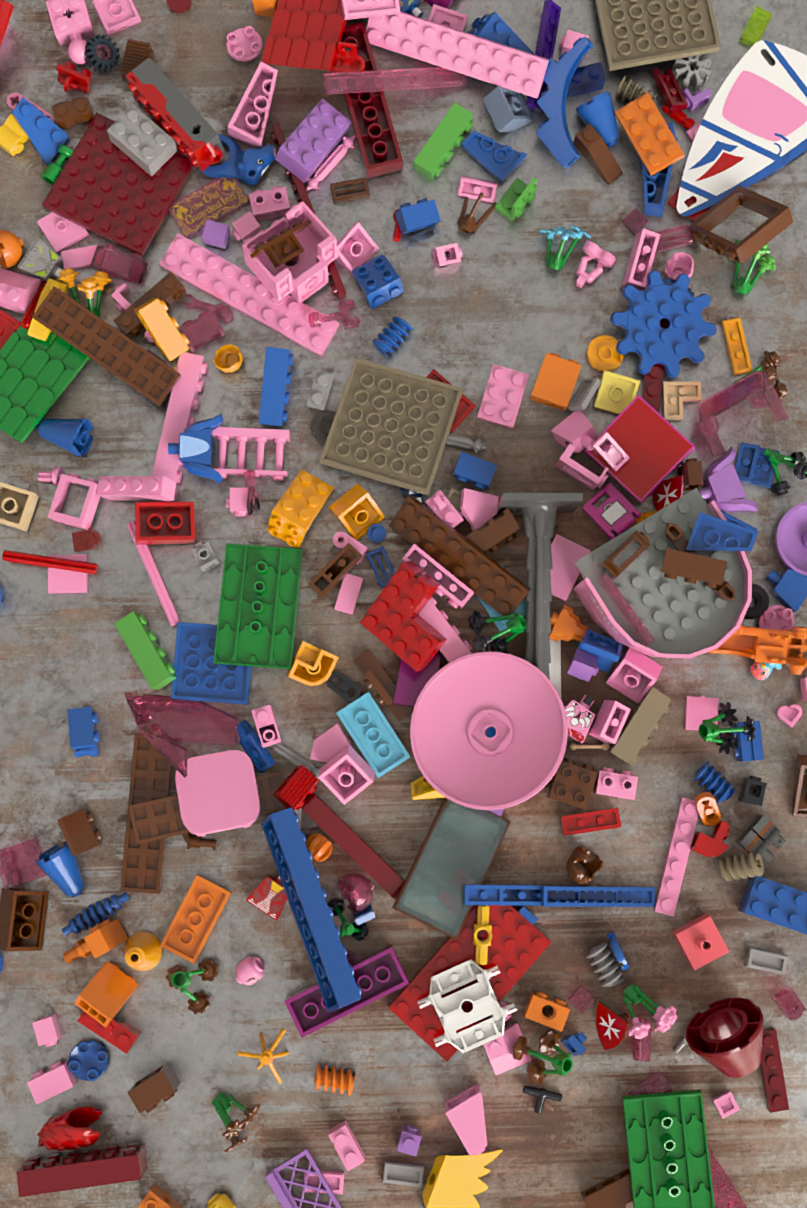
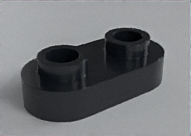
M332 671V674L326 681L327 686L347 702H354L361 695L359 686L339 671ZM338 677L340 682L333 684V678ZM349 689H353L355 691V694L353 696H349L347 694Z

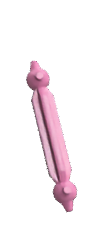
M355 135L342 137L343 144L338 145L315 171L313 178L307 180L306 191L311 189L318 190V182L322 181L347 153L348 148L353 149L355 147Z

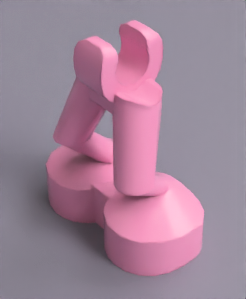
M589 240L582 246L586 256L581 257L576 271V275L579 277L576 281V286L582 288L585 282L592 283L603 272V267L612 268L617 261L615 256L602 250L597 244ZM591 259L597 260V267L589 274L586 273L587 261Z

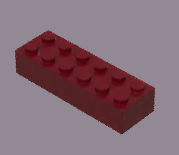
M131 1142L125 1147L111 1145L104 1150L91 1148L83 1153L75 1150L62 1156L59 1153L48 1155L47 1158L40 1159V1156L30 1157L16 1172L19 1197L141 1180L148 1168L145 1144Z

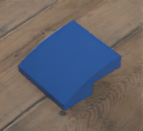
M741 442L735 466L740 482L771 489L775 473L771 462L768 460L769 458L763 454L766 448H760V445Z

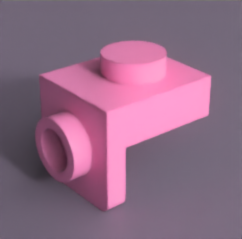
M126 283L118 285L111 294L117 303L115 305L121 313L131 306L124 298L130 292Z

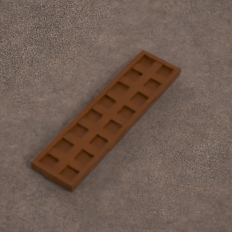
M55 286L32 316L34 320L159 407L181 377L180 373Z
M412 495L406 498L389 524V527L412 545H417L502 616L514 613L531 590Z
M135 734L128 806L169 797L175 737ZM129 807L120 891L160 894L165 838L136 845Z
M283 771L256 776L260 801L259 816L287 809L273 796L285 781ZM178 795L128 806L136 845L189 833L181 818Z

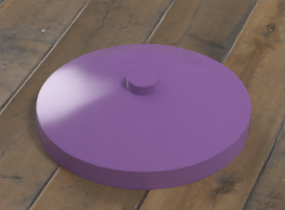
M803 502L789 509L779 520L775 531V547L779 558L787 568L806 577L807 502Z

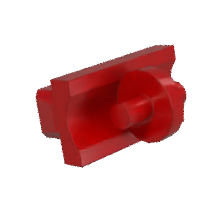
M69 61L65 65H57V81L64 85L65 92L70 93L74 89L88 94L92 79L91 71L82 69L79 73L76 71V66Z

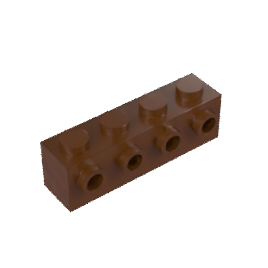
M170 272L113 321L125 336L133 339L145 328L134 309L152 298L163 300L169 309L173 303L184 296L186 290L183 284Z

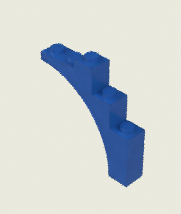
M585 36L576 40L573 44L574 47L570 51L564 52L559 57L558 62L552 58L549 59L544 81L550 89L542 92L539 96L540 99L537 101V104L548 116L549 120H545L539 125V130L536 131V134L560 165L566 169L581 157L568 130L566 99L569 85L577 66L586 53L594 46Z

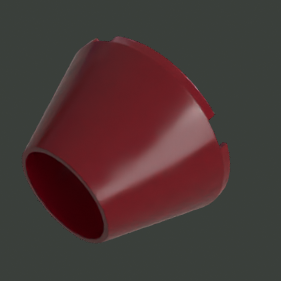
M738 997L722 999L709 1004V1009L703 1013L698 1012L691 1019L685 1035L689 1047L724 1075L731 1078H739L749 1075L759 1067L762 1061L764 1018L761 1009L753 1004V1001Z

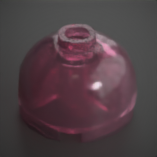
M349 873L340 877L341 880L338 881L339 889L343 900L347 899L350 905H347L348 909L354 914L366 909L373 899L374 885L370 879L367 880L360 873Z

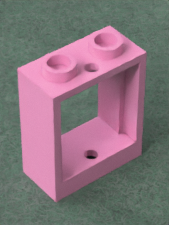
M70 473L69 476L61 474L48 518L89 531L100 496L97 495L98 481L88 477L86 480L80 479L81 476ZM71 483L89 487L80 518L61 513Z

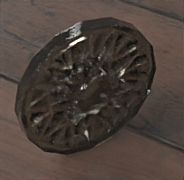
M321 411L314 416L311 422L312 436L323 445L326 443L336 414L334 411Z

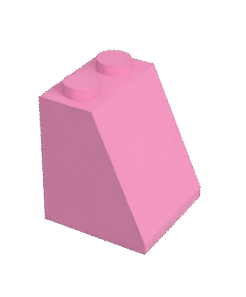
M477 1083L444 1103L445 1113L469 1156L481 1154L487 1146L483 1098L480 1086Z

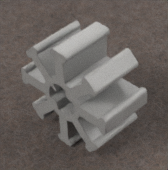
M702 54L696 55L694 58L690 56L676 59L672 70H675L674 76L676 81L684 79L680 87L681 90L686 89L690 82L694 92L699 90L702 82L706 84L711 70H708L711 64L710 57L703 61H700Z

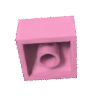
M629 647L607 679L606 684L634 702L639 703L657 681L663 666Z

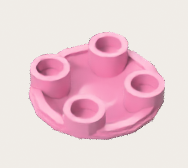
M252 26L237 29L228 33L226 37L227 52L237 61H251L258 57L262 51V38Z
M783 605L768 607L759 621V628L786 630L794 627L793 611Z

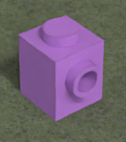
M207 219L206 224L201 227L200 236H202L204 244L226 249L231 231L229 225Z
M577 648L570 661L567 674L589 682L591 676H596L598 672V657Z
M402 1125L397 1142V1151L416 1156L422 1137L421 1130L412 1125Z

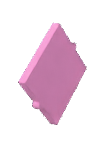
M704 695L700 697L686 696L685 730L698 731L703 720L718 716L719 698H708Z

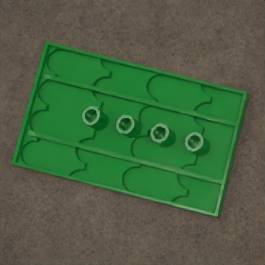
M20 325L0 350V430L23 443L90 358L53 332H50L47 340L43 341L29 336L28 330Z
M226 543L213 664L291 669L303 549Z
M700 1089L622 1096L633 1208H715L703 1099Z

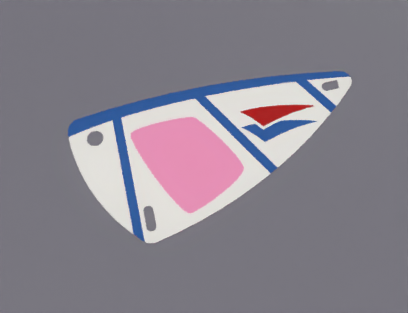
M761 40L756 42L734 67L710 104L691 146L678 194L677 211L679 214L690 216L720 202L739 185L747 188L757 183L807 150L806 55L789 47ZM762 49H766L775 60L774 66H770L761 55ZM774 133L783 135L785 138L788 139L789 142L784 141L781 137L775 136ZM774 143H778L782 148L781 154L777 157L776 155L780 152V148ZM792 149V155L790 156V159L785 164H783V161L787 158L789 151H791ZM695 196L697 202L688 208L684 201Z

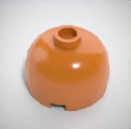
M0 230V265L3 269H8L18 264L22 259L24 243L20 237H16L9 230Z

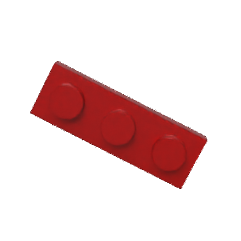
M618 808L560 816L563 836L621 827Z

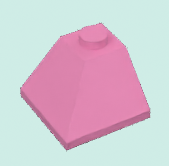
M518 1023L504 1027L503 1036L483 1044L495 1075L532 1060L530 1055L525 1054L520 1061L513 1059V1046L517 1042L518 1037L523 1036Z

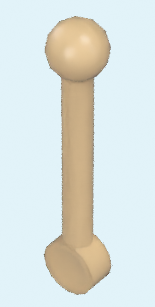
M571 743L569 748L570 750L599 748L608 750L610 745L608 743H603L602 745H576Z

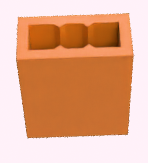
M546 353L530 400L565 412L582 365H579L577 361L572 359H562L556 353Z
M107 961L79 994L74 1004L106 1028L139 984L135 982L133 977L124 974L117 965Z

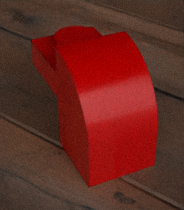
M720 820L715 826L711 837L696 831L690 850L707 857H716L723 854L729 847V845L722 842L723 839L728 837L730 831L728 828L729 824Z

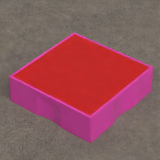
M638 395L595 439L596 441L601 435L608 432L630 459L617 471H614L595 450L588 451L586 449L585 453L603 471L606 467L609 468L606 473L615 478L620 486L642 505L660 487L663 480L695 450V446Z

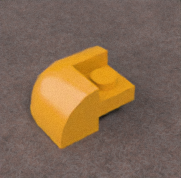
M301 641L292 659V667L287 670V677L309 686L320 685L328 680L339 657Z

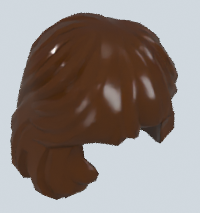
M583 846L576 847L573 850L566 864L568 875L578 884H588L593 881L594 874L603 867V861L600 860L599 855Z

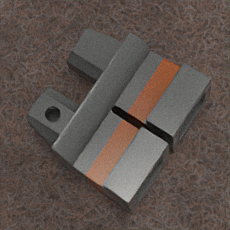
M761 814L756 817L749 825V829H746L736 841L748 853L753 852L755 857L759 853L765 862H769L774 855L767 849L771 843L779 849L786 842L780 835L781 831L765 815Z

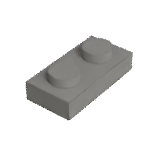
M319 370L316 371L306 407L325 412L335 375Z

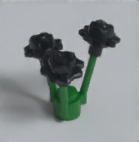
M475 610L468 619L470 629L476 633V638L472 642L478 652H488L490 644L492 652L508 654L506 645L515 636L524 632V629L527 627L521 614L516 615L515 612L510 615L488 618L482 617L480 612ZM509 619L506 622V629L492 636L484 637L479 635L483 626L489 622ZM508 632H511V633H512V634H511L510 636H508L507 638H506V637H504L503 639H500V638H499L500 636H502V635H504V634H506V633H508Z

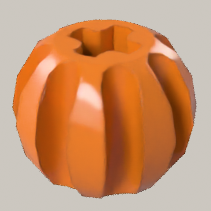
M320 833L311 834L305 841L306 848L310 850L312 859L316 862L325 861L332 853V843Z

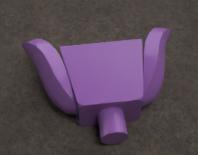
M730 447L723 456L715 460L707 468L705 479L703 480V488L698 491L703 499L708 498L709 503L715 501L720 510L727 512H758L755 502L743 499L746 497L733 463L730 464L736 455V451Z

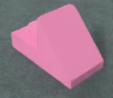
M605 432L592 444L595 452L614 471H617L630 459L608 432Z

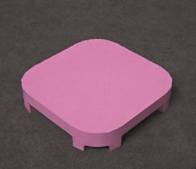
M228 750L196 756L184 760L178 766L175 773V782L183 824L190 833L197 836H205V834L244 827L245 829L252 826L251 824L257 820L260 813V801L253 764L246 753L239 750Z

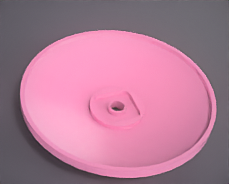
M501 652L469 654L441 668L427 682L417 698L410 725L413 755L425 779L437 792L447 799L462 806L478 810L509 808L536 795L547 785L559 768L565 753L568 737L566 711L561 697L552 682L544 673L528 661ZM490 727L496 729V734L492 738L486 736V730Z

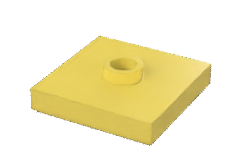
M604 370L593 407L619 415L635 399L640 381Z

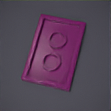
M437 653L426 669L416 672L401 659L393 704L414 708L422 689L434 674L438 672L441 654Z

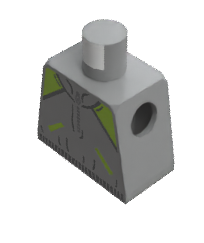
M36 238L17 267L23 274L47 282L48 279L53 280L54 277L56 279L60 277V272L63 270L61 268L63 261L43 241Z

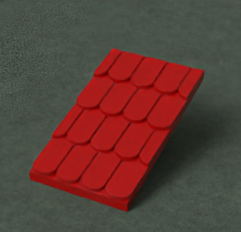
M278 0L261 62L268 65L332 71L338 52L337 42H341L346 24L341 0Z

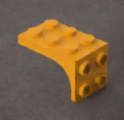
M301 469L272 510L267 531L272 536L285 541L289 546L300 548L310 525L333 493L335 487Z

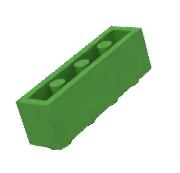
M454 102L413 161V169L431 181L435 176L438 177L443 169L442 165L444 162H448L451 159L455 146L459 147L462 143L464 133L469 132L473 127V114Z
M132 611L114 624L150 688L159 690L177 678L174 673L176 669L171 662L167 661L165 657L166 652L163 647L159 646L156 642L157 636L148 628L146 617L142 613Z

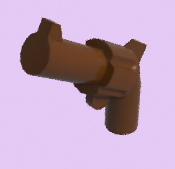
M190 832L182 834L187 843V849L200 848L202 846L212 847L213 850H216L217 840L201 839L200 836L195 834L191 836Z

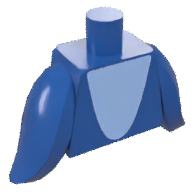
M222 414L192 423L184 429L183 433H180L179 443H168V454H179V461L183 464L185 470L193 475L214 480L221 484L223 477L212 468V431L223 423Z

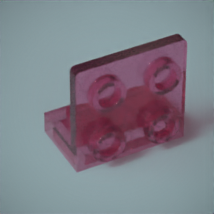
M37 838L0 849V876L5 890L47 876L35 862V859H39L38 856L42 854Z

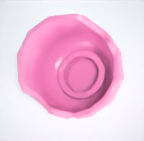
M685 252L674 253L665 265V274L673 282L680 274H686L690 278L694 271V260L691 255Z

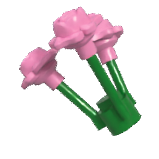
M631 984L623 991L625 997L622 1000L628 1008L633 1024L628 1031L629 1036L634 1035L635 1039H642L648 1035V1029L650 1028V1023L644 1024L639 1021L630 1003L636 1005L641 1002L650 1011L656 1021L654 1032L659 1030L664 1033L675 1023L677 1009L674 1006L666 1009L658 1006L635 984Z

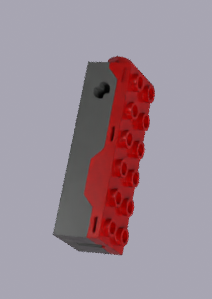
M147 58L126 75L129 82L127 86L133 93L132 97L138 104L142 103L144 105L143 109L149 117L153 116L157 126L167 131L166 133L178 144L177 147L183 155L187 154L189 156L188 160L195 168L198 166L203 172L211 164L221 160L225 151L218 133L150 58Z

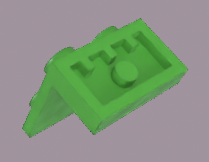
M534 177L527 185L519 178H516L495 205V210L512 222L516 217L519 218L525 210V204L527 202L530 204L536 195L538 179Z

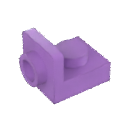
M687 88L682 92L688 103L686 108L690 113L707 104L712 96L709 88L703 91L699 90L691 95Z

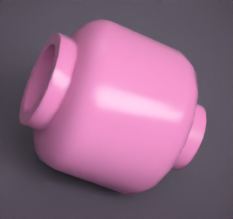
M246 957L235 967L236 980L240 984L253 985L263 977L264 963L258 957Z

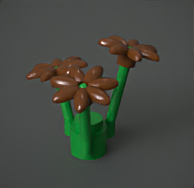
M225 1093L219 1094L212 1101V1105L227 1129L222 1136H226V1139H230L232 1143L230 1147L224 1150L229 1152L247 1141L248 1137L242 1140L238 1139V1131L244 1130L252 1122L253 1116L257 1114L260 1108V1104H256L253 1109H250L236 1101L231 1094L228 1096ZM231 1103L244 1112V1115L247 1116L245 1120L239 1122L237 1119L234 1122L230 1119L227 1113L232 1109Z

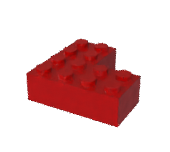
M407 561L402 562L359 623L416 672L426 669L447 639L418 615L440 584L428 574L422 575L424 571L414 562Z

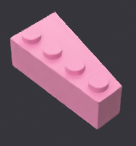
M260 62L228 125V135L254 149L262 148L278 74V70L263 62Z

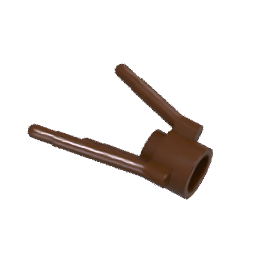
M483 192L479 194L470 214L466 215L465 211L469 198L465 197L461 214L457 221L459 224L457 226L458 229L464 233L471 234L472 231L475 232L497 204L496 202L493 203L475 223L476 219L473 215L483 197Z

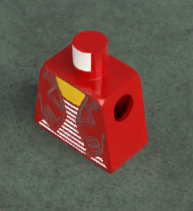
M279 874L276 878L268 875L246 899V901L276 921L280 917L287 901Z

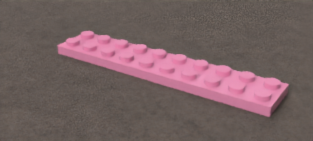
M401 11L399 14L369 17L366 32L369 43L534 98L539 97L549 62L547 58Z
M178 233L159 263L160 268L169 273L172 272L178 278L322 357L340 326V323L304 303L299 304L290 295L278 301L259 278Z

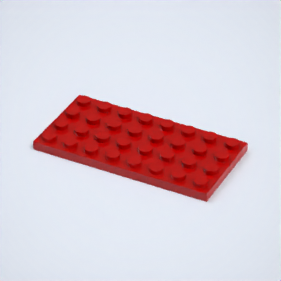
M488 905L490 907L489 924L492 925L491 946H488L487 964L479 965L484 970L493 968L496 965L499 969L497 970L500 973L489 979L498 1003L551 944L548 938L511 905ZM477 911L467 924H463L457 939L449 937L388 1007L446 1062L449 1061L458 1049L448 1042L436 1047L435 1043L437 1042H434V1039L445 1033L434 1005L430 1004L420 1009L419 1005L421 1004H418L417 1001L430 995L432 976L470 959L475 962L476 945H473L474 924H477ZM480 930L477 933V938L480 940H484L488 936L486 930ZM476 979L450 992H447L441 995V997L444 998L461 989L477 983L478 980ZM464 1001L461 1008L464 1012H470L473 1009V1004L470 1001ZM483 1018V1019H481V1020H479V1021H477V1022H474V1023H472V1024H470V1025H468V1026H465V1027H463V1028L457 1030L456 1032H460V1031H462V1030H464V1029H466V1028H469V1027H471V1026H473V1025H475V1024H477V1023H480V1022H482L485 1018Z

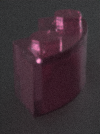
M111 244L97 245L90 266L100 272L108 273L112 277L141 284L148 263L142 260V256L139 254H128L117 250Z

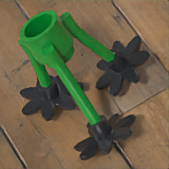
M727 702L726 705L720 703L722 709L718 710L720 715L703 720L698 731L704 741L716 742V745L720 746L719 753L725 750V753L729 754L730 748L735 747V744L731 742L734 740L735 735H730V732H743L744 735H747L748 742H750L751 739H755L754 732L756 728L753 727L754 719H750L749 716L746 717L747 722H744L742 727L719 729L717 724L712 723L722 719L723 723L727 721L732 726L733 721H738L737 717L733 715L737 710L731 709L730 702Z

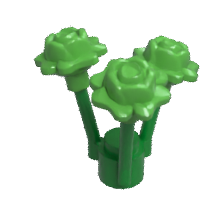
M736 240L734 243L738 244L741 240ZM769 243L752 255L753 259L745 277L740 276L738 279L740 264L736 262L734 279L731 284L734 285V291L747 295L748 291L751 292L753 285L761 274H764L766 270L776 269L775 259L771 255L766 254L771 253V250L768 248ZM758 260L760 266L757 269V274L751 281L749 277Z

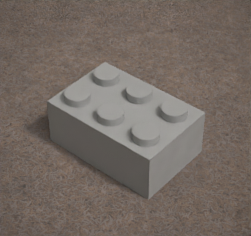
M134 105L107 130L110 141L151 177L177 152L175 140Z

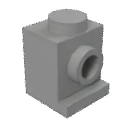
M200 541L194 545L195 549L191 551L203 573L220 564L209 542ZM203 551L207 552V556L205 558L201 557V553Z

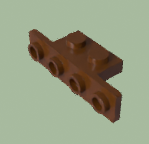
M300 220L292 226L291 230L287 227L279 233L280 236L275 234L267 239V243L263 241L258 243L254 247L255 251L250 255L253 259L265 252L274 267L277 268L300 255L305 250L295 235L303 231L311 224V221L302 222Z
M369 650L364 651L354 659V663L366 677L363 680L370 690L372 688L375 689L378 693L375 697L381 705L385 703L398 721H401L413 712V707L393 704L396 685Z

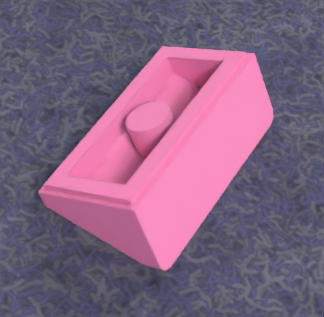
M462 175L457 196L477 200L479 194L483 192L481 201L494 203L498 182Z

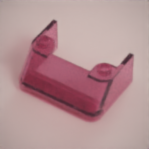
M754 371L700 403L699 430L713 457L726 453L717 434L719 424L715 417L746 399L755 409L769 406L776 422L790 419L765 372Z

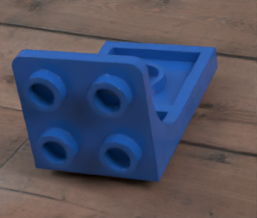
M496 12L489 15L485 14L482 18H476L471 24L472 29L466 32L534 54Z

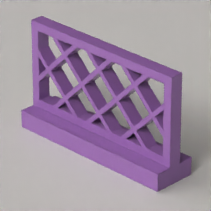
M308 1148L266 1172L265 1178L283 1208H301L302 1202L313 1204V1208H316V1205L325 1208H342ZM306 1155L310 1162L308 1169L297 1166L298 1159ZM285 1167L293 1169L291 1180L283 1178L279 1171ZM295 1170L307 1173L305 1183L293 1180ZM309 1173L318 1175L320 1179L319 1186L307 1184ZM292 1184L304 1187L301 1197L294 1196L291 1193ZM306 1188L317 1190L315 1201L304 1198ZM319 1191L329 1194V1204L317 1201Z

